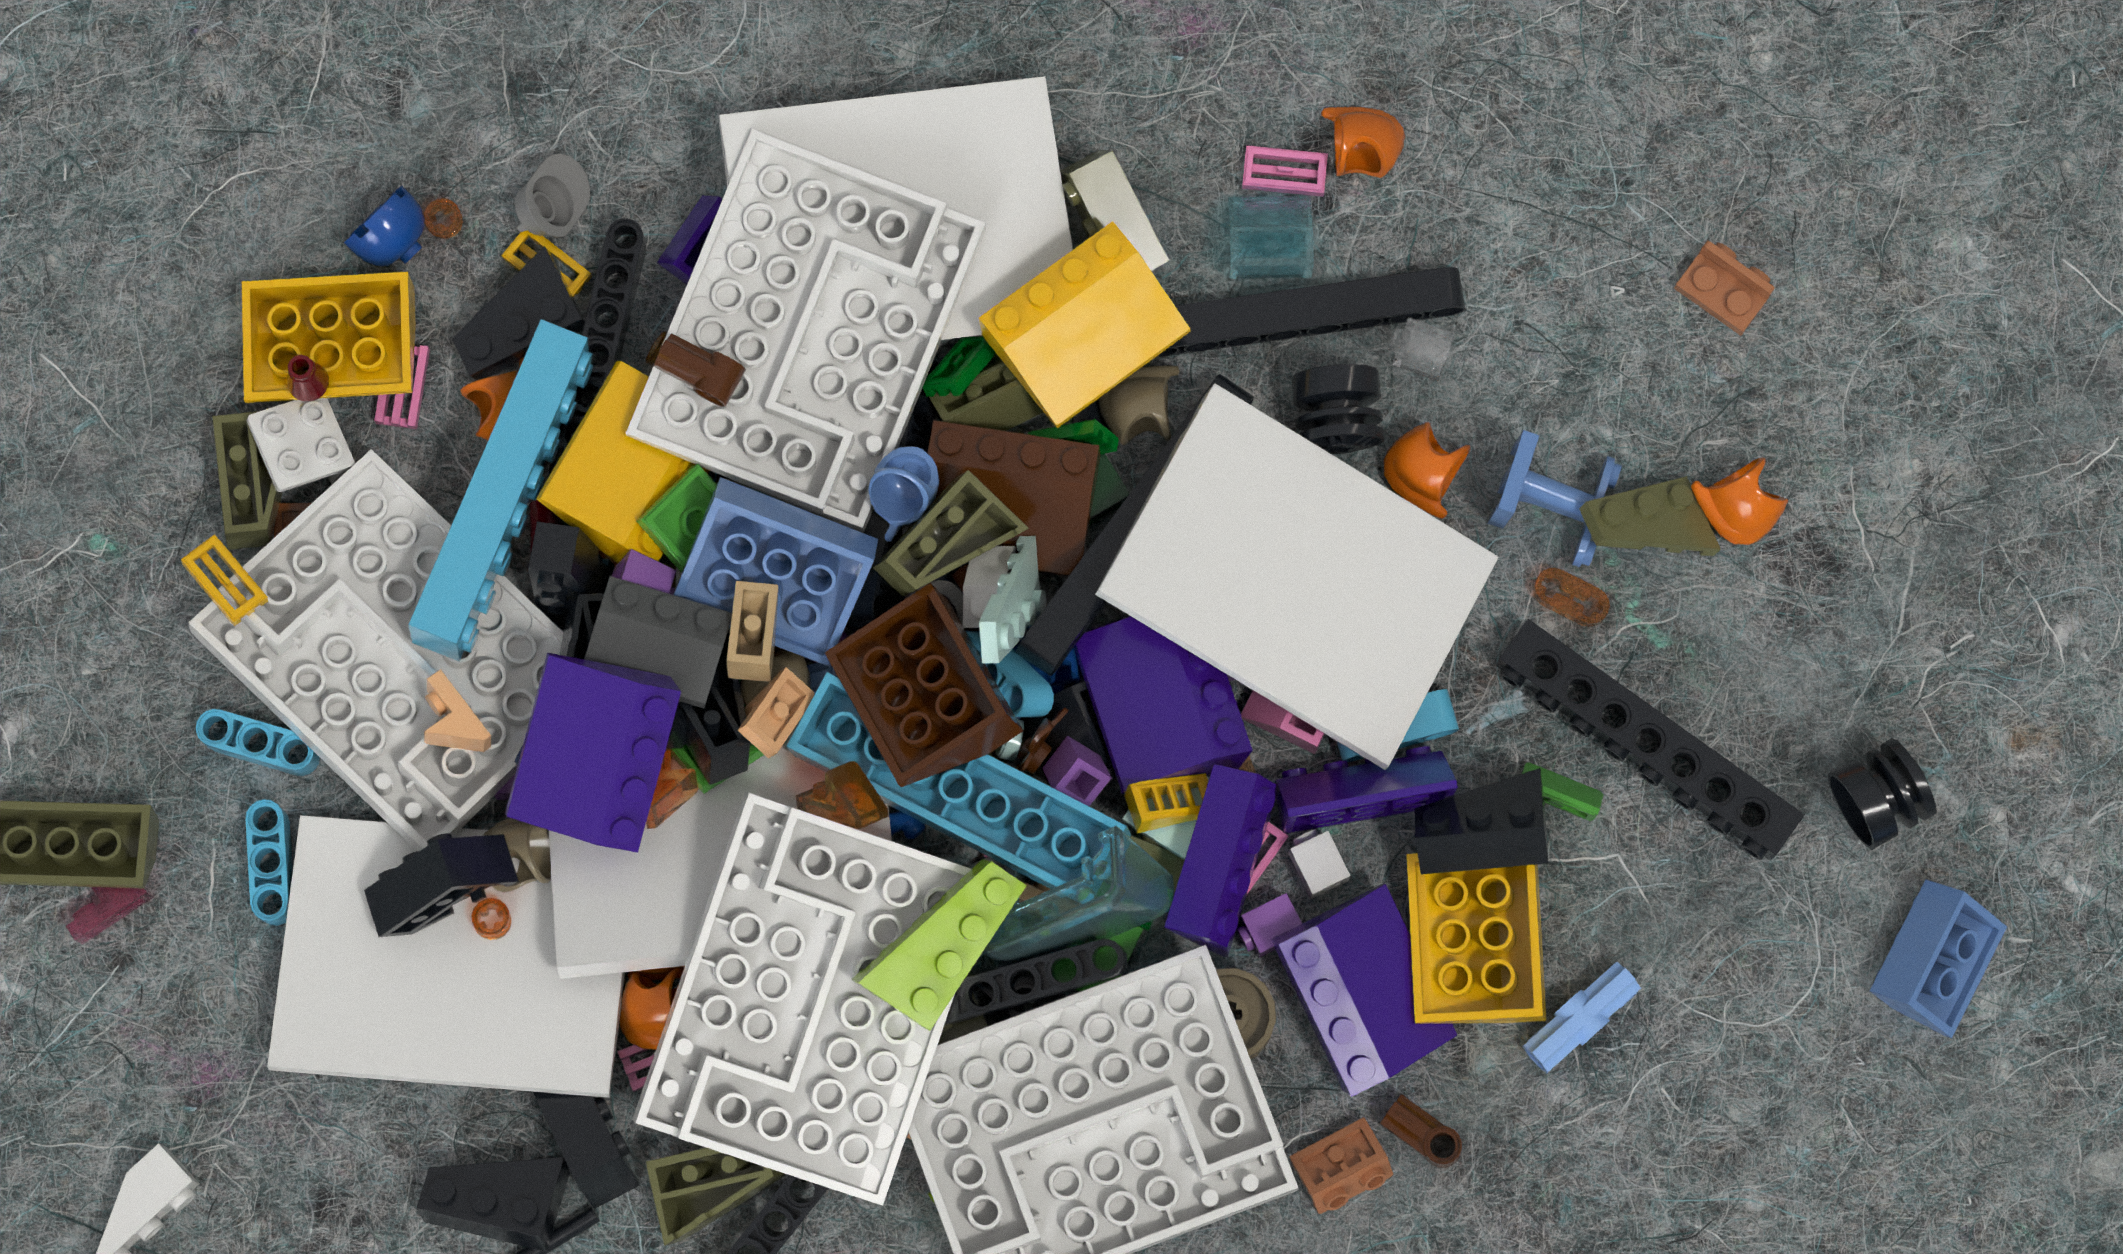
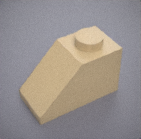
M736 581L727 653L728 678L771 682L779 585Z

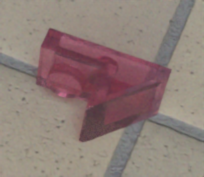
M92 887L101 903L97 906L94 903H89L77 910L72 915L74 921L66 925V928L74 940L83 945L154 897L146 888Z

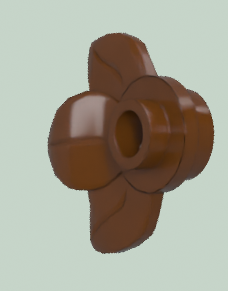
M1067 708L1058 711L1051 721L1045 718L1037 728L1034 736L1028 737L1019 749L1016 757L1020 760L1016 767L1017 770L1021 772L1027 770L1033 775L1052 750V747L1044 741L1056 724L1069 711Z

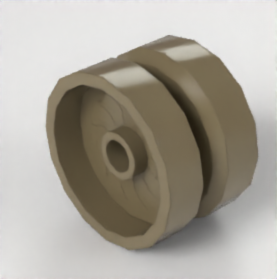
M1237 968L1216 969L1231 1011L1236 1016L1235 1021L1250 1060L1254 1059L1270 1040L1276 1023L1275 1002L1267 986L1254 974Z

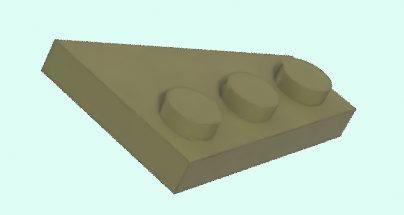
M1687 476L1586 501L1579 508L1596 546L1638 550L1643 549L1645 546L1665 548L1666 552L1681 553L1683 550L1699 551L1700 555L1714 556L1721 550L1708 520L1695 498Z

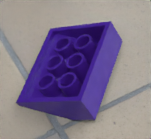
M1132 616L1084 633L1075 645L1074 650L1122 794L1126 792L1129 784L1141 781L1205 773L1207 776H1210L1214 764L1239 769L1253 751L1227 674Z
M547 653L507 804L506 817L598 846L638 853L681 690L673 679L667 675Z
M1430 746L1407 750V757L1392 759L1386 770L1364 758L1365 764L1349 767L1348 761H1337L1323 765L1324 771L1307 774L1306 768L1287 770L1282 772L1281 779L1275 780L1276 800L1282 831L1285 834L1411 813L1414 812V808L1454 796L1458 788L1457 780L1443 752H1431Z
M1217 764L1213 765L1164 928L1200 946L1206 945L1208 950L1228 958L1275 803V783L1257 773Z
M1385 883L1271 939L1342 1090L1350 1097L1391 1078L1457 1036L1453 1024H1415L1411 936Z

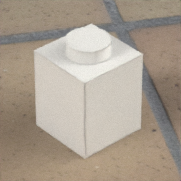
M1316 829L1293 840L1296 846L1290 848L1288 855L1310 899L1349 881L1350 874L1329 831L1318 835Z

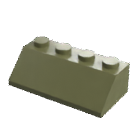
M0 801V884L145 888L156 861L159 819L151 805Z

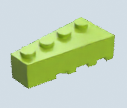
M982 859L950 888L934 906L917 918L910 928L893 943L891 942L879 953L875 960L865 969L858 972L851 980L921 1027L930 1031L1027 885L992 861Z

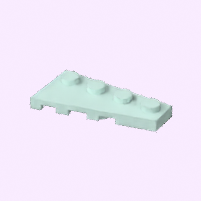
M1019 536L1016 542L1018 553H1011L1007 561L1008 569L1012 570L1009 574H1001L997 582V594L991 595L979 620L982 663H1000L1026 635L1046 607V593L1044 590H1040L1036 536Z

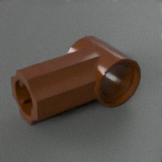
M672 333L663 343L654 363L655 368L692 386L693 391L699 396L721 407H726L746 371L745 367L734 359L715 351L711 354Z
M1402 1094L1394 1102L1380 1123L1381 1126L1424 1156L1433 1166L1447 1168L1453 1166L1460 1158L1462 1141L1459 1134L1454 1129L1439 1122ZM1439 1136L1450 1138L1455 1145L1454 1153L1447 1158L1435 1156L1430 1149V1145L1435 1138Z

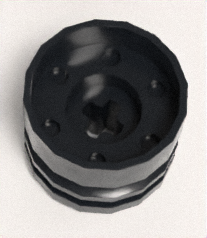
M1336 364L1310 368L1294 374L1292 377L1294 405L1297 408L1311 411L1298 416L1295 420L1296 428L1303 431L1299 435L1330 454L1352 453L1372 448L1384 441V430L1382 427L1376 426L1383 420L1380 410L1364 407L1377 402L1381 398L1379 371L1377 368L1359 364Z
M1893 738L1880 745L1881 752L1873 748L1866 753V761L1870 772L1860 762L1853 759L1828 774V783L1841 813L1858 839L1870 850L1898 836V826L1895 817L1904 826L1911 829L1918 824V817L1925 821L1937 814L1936 803L1924 773L1899 741Z

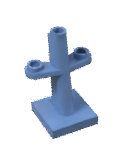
M1523 430L1512 446L1510 455H1513L1514 459L1501 479L1497 493L1502 494L1500 502L1489 516L1487 524L1503 529L1515 513L1518 501L1534 504L1583 522L1584 526L1573 555L1572 565L1579 568L1581 564L1589 566L1596 549V544L1590 541L1591 534L1579 508L1586 501L1604 497L1607 487L1614 489L1622 465L1616 464L1615 458L1607 456L1601 468L1594 495H1591L1528 470L1539 435Z

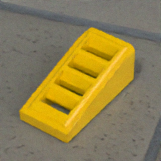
M1206 773L1146 780L1129 784L1124 796L1136 832L1141 833L1197 820L1201 805L1196 806L1191 789L1198 787L1203 801L1208 785ZM1182 791L1187 807H1180L1176 792ZM1167 794L1172 809H1165L1161 795ZM1146 799H1153L1156 811L1149 810Z

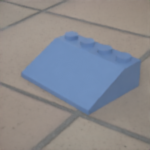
M720 477L673 595L732 613L736 581L779 585L775 646L828 666L830 662L825 652L837 645L874 562L878 539Z

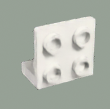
M320 398L309 402L293 400L250 414L247 418L248 426L278 492H283L325 477L329 478L332 485L355 464L327 398Z

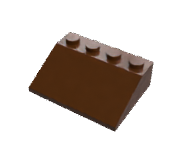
M933 420L928 454L934 459L938 470L939 487L936 498L954 478L969 470L1029 528L998 546H1015L1016 553H1018L1016 542L1019 536H1036L1038 572L1068 577L1085 554L1101 458L1099 445Z
M931 582L825 652L900 787L988 755L1024 731L985 663H982L981 656L949 601Z

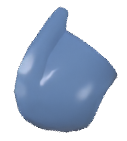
M900 447L891 451L877 465L870 480L868 489L870 502L875 512L889 523L885 534L886 541L893 540L903 525L919 520L936 499L939 487L937 466L934 459L919 447Z

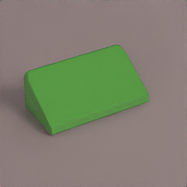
M1527 762L1524 765L1521 774L1541 768L1544 801L1546 804L1590 822L1596 818L1604 796L1601 791Z

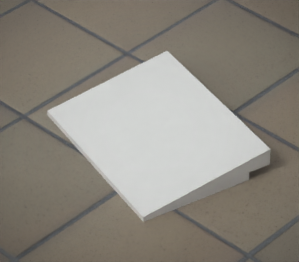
M1045 76L718 115L727 187L751 129L943 201L947 203V208L986 222V231L942 340L982 335L978 319L980 316L1073 250Z
M751 129L664 339L665 342L672 333L711 354L715 351L734 359L745 367L746 371L726 407H721L699 396L693 391L692 386L653 366L626 431V436L693 464H699L707 470L798 508L864 533L874 509L870 502L868 491L870 480L881 460L899 447L986 231V222L947 208V203Z
M1214 383L1202 398L1187 428L1178 439L1095 595L1386 770L1499 557Z
M370 449L243 566L244 570L268 597L267 603L263 606H257L254 609L255 612L249 616L245 615L241 618V622L234 627L217 605L211 601L188 623L190 633L400 836L416 851H421L428 846L427 840L434 836L450 833L453 838L516 773L517 765L514 761L524 743L547 653L560 655L563 631L505 576L496 575L493 588L496 591V595L488 614L480 612L477 619V629H480L471 653L464 651L460 661H456L412 643L408 624L451 525ZM234 574L230 581L248 601L253 596ZM221 586L219 592L234 610L239 608V605ZM440 669L490 733L491 748L485 752L429 745L424 742L425 730L446 716L445 714L440 717L437 716L425 698L428 694L427 678Z
M798 724L777 754L770 758H767L765 755L748 765V771L729 777L704 794L666 749L638 853L598 846L549 830L556 968L560 979L686 965L745 792L892 841L888 804L795 757L786 746Z
M745 792L632 1120L637 1124L676 1136L679 1139L883 1206L954 996L929 1031L851 979L875 960L879 953L891 942L893 943L910 928L917 918L934 906L971 868Z
M300 815L269 1049L268 1070L610 1098L621 999L626 972L560 979L556 968L551 880L545 884L539 881L530 882L506 893L497 891L493 886L484 889L487 898L473 903L471 897H468L452 906L454 914L412 935L378 937L364 890L379 880L378 875L380 873L398 867L403 863L402 858L416 852V850L387 822ZM462 828L453 838L483 836L488 830ZM512 858L517 873L520 860Z
M1206 945L937 1045L908 1130L953 1254H1132L1298 1190V1185L1283 1149V1142Z

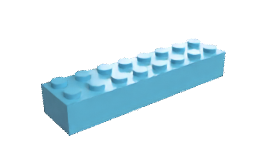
M540 320L408 624L412 643L456 661H460L464 651L471 653L480 629H477V619L480 612L488 614L496 595V591L493 590L496 575L503 577L512 558V553L509 552L513 536L520 538L529 517L526 514L527 503L529 499L536 501L543 487L545 477H542L545 461L552 463L560 447L561 440L558 439L561 424L568 426L577 406V402L574 401L577 393L576 389L578 386L585 388L593 369V365L590 364L593 354L588 351L587 337L545 320Z
M828 672L824 676L786 746L795 757L1090 910L1094 906L1131 836L1126 825L990 755L982 756L907 786L900 787L840 679Z

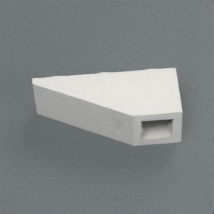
M158 1143L126 1173L96 1254H132L129 1249L140 1238L145 1242L163 1227L164 1224L161 1222V1219L172 1209L176 1212L182 1210L196 1196L193 1190L200 1183L166 1146Z

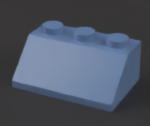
M1925 879L1881 969L1876 975L1870 992L1892 1009L1946 1037L1952 1038L2007 926L1966 892Z

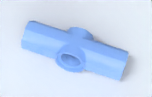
M1618 962L1614 963L1586 990L1583 991L1581 989L1558 1009L1553 1014L1555 1017L1528 1039L1522 1048L1526 1051L1529 1058L1547 1074L1579 1044L1583 1046L1610 1021L1608 1018L1632 999L1641 987L1625 967Z

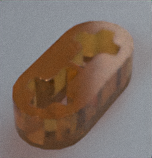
M1548 568L1542 571L1535 580L1533 592L1538 603L1582 626L1593 627L1602 623L1609 612L1610 603L1605 592L1564 570ZM1553 578L1560 581L1559 589L1570 594L1569 598L1559 593H1556L1553 598L1547 597L1545 595L1547 588L1541 585L1542 582L1550 583ZM1576 597L1585 602L1590 597L1597 599L1596 607L1601 610V613L1593 612L1590 617L1583 614L1584 606L1573 601V598Z

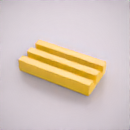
M528 230L520 232L501 255L505 261L520 271L526 263L516 257L515 253L519 250L529 259H532L537 254L524 243L530 238L543 248L545 246L553 257L578 275L573 281L561 272L573 297L578 295L585 282L588 283L592 278V274L548 239L544 236L532 234Z
M215 534L181 559L182 565L234 627L241 622V618L245 615L249 616L255 612L254 609L257 606H263L268 602L266 594ZM214 549L253 596L251 599L246 600L207 553L209 550ZM197 559L202 561L239 605V608L234 610L195 563Z

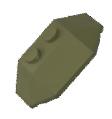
M997 354L993 356L960 396H953L950 391L947 396H939L937 392L933 397H929L943 422L1007 431L1044 413Z

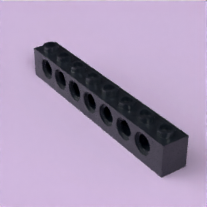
M1527 619L1499 658L1496 666L1502 670L1499 675L1506 682L1518 689L1523 685L1535 693L1534 700L1541 707L1551 713H1554L1556 709L1570 718L1568 724L1575 731L1585 737H1589L1590 734L1594 735L1605 743L1602 748L1610 756L1621 762L1625 758L1639 767L1637 773L1645 781L1654 786H1658L1659 783L1663 784L1674 792L1671 796L1674 801L1687 810L1692 811L1695 807L1708 816L1707 824L1723 835H1727L1729 832L1743 841L1740 845L1742 849L1754 858L1762 860L1765 857L1771 861L1805 814L1530 619ZM1540 660L1549 662L1554 668V676L1550 679L1537 677L1533 671V663ZM1571 685L1583 686L1588 692L1589 700L1583 704L1572 702L1567 695V688ZM1606 709L1618 711L1623 718V725L1619 728L1606 726L1602 720V712ZM1642 733L1652 735L1657 741V750L1652 753L1641 751L1636 743L1637 735ZM1674 758L1686 759L1692 768L1691 775L1688 777L1675 775L1671 769V760ZM1710 782L1721 784L1725 788L1726 799L1722 802H1714L1709 799L1705 791L1706 784ZM1741 808H1755L1761 817L1760 825L1750 827L1744 824L1740 817Z

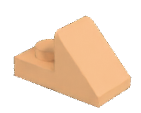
M785 667L745 707L746 719L737 731L767 758H770L778 753L796 727L814 697L815 692Z
M440 669L427 678L428 694L425 696L426 701L437 716L440 717L443 714L446 716L425 730L424 742L429 745L485 752L491 748L490 733Z

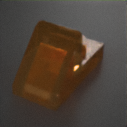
M665 750L646 821L647 829L657 828L698 791L697 777L694 769H673L672 750Z
M850 761L828 770L825 774V781L817 782L813 785L812 789L796 795L798 810L855 829H861L889 817L887 806L859 764L855 761Z

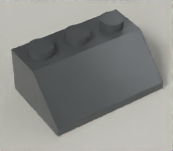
M610 576L584 660L670 676L681 690L679 701L704 708L731 622L732 613Z

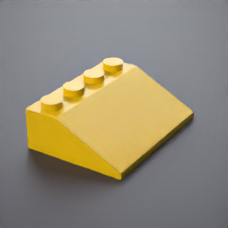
M1113 221L978 318L984 339L1056 428H1059L1191 332L1190 327L1139 252Z
M391 272L242 281L244 402L298 400L290 393L287 386L288 363L297 355L309 357L327 371L329 385L326 392L320 398L412 393L416 321L415 287L409 273Z
M616 361L536 499L568 525L579 527L602 552L616 563H619L631 549L659 561L663 551L636 520L695 464L626 436V431L649 376L623 361ZM703 468L704 471L707 474H709L710 470Z
M1418 853L1407 854L1415 1024L1546 1021L1538 864L1421 875Z

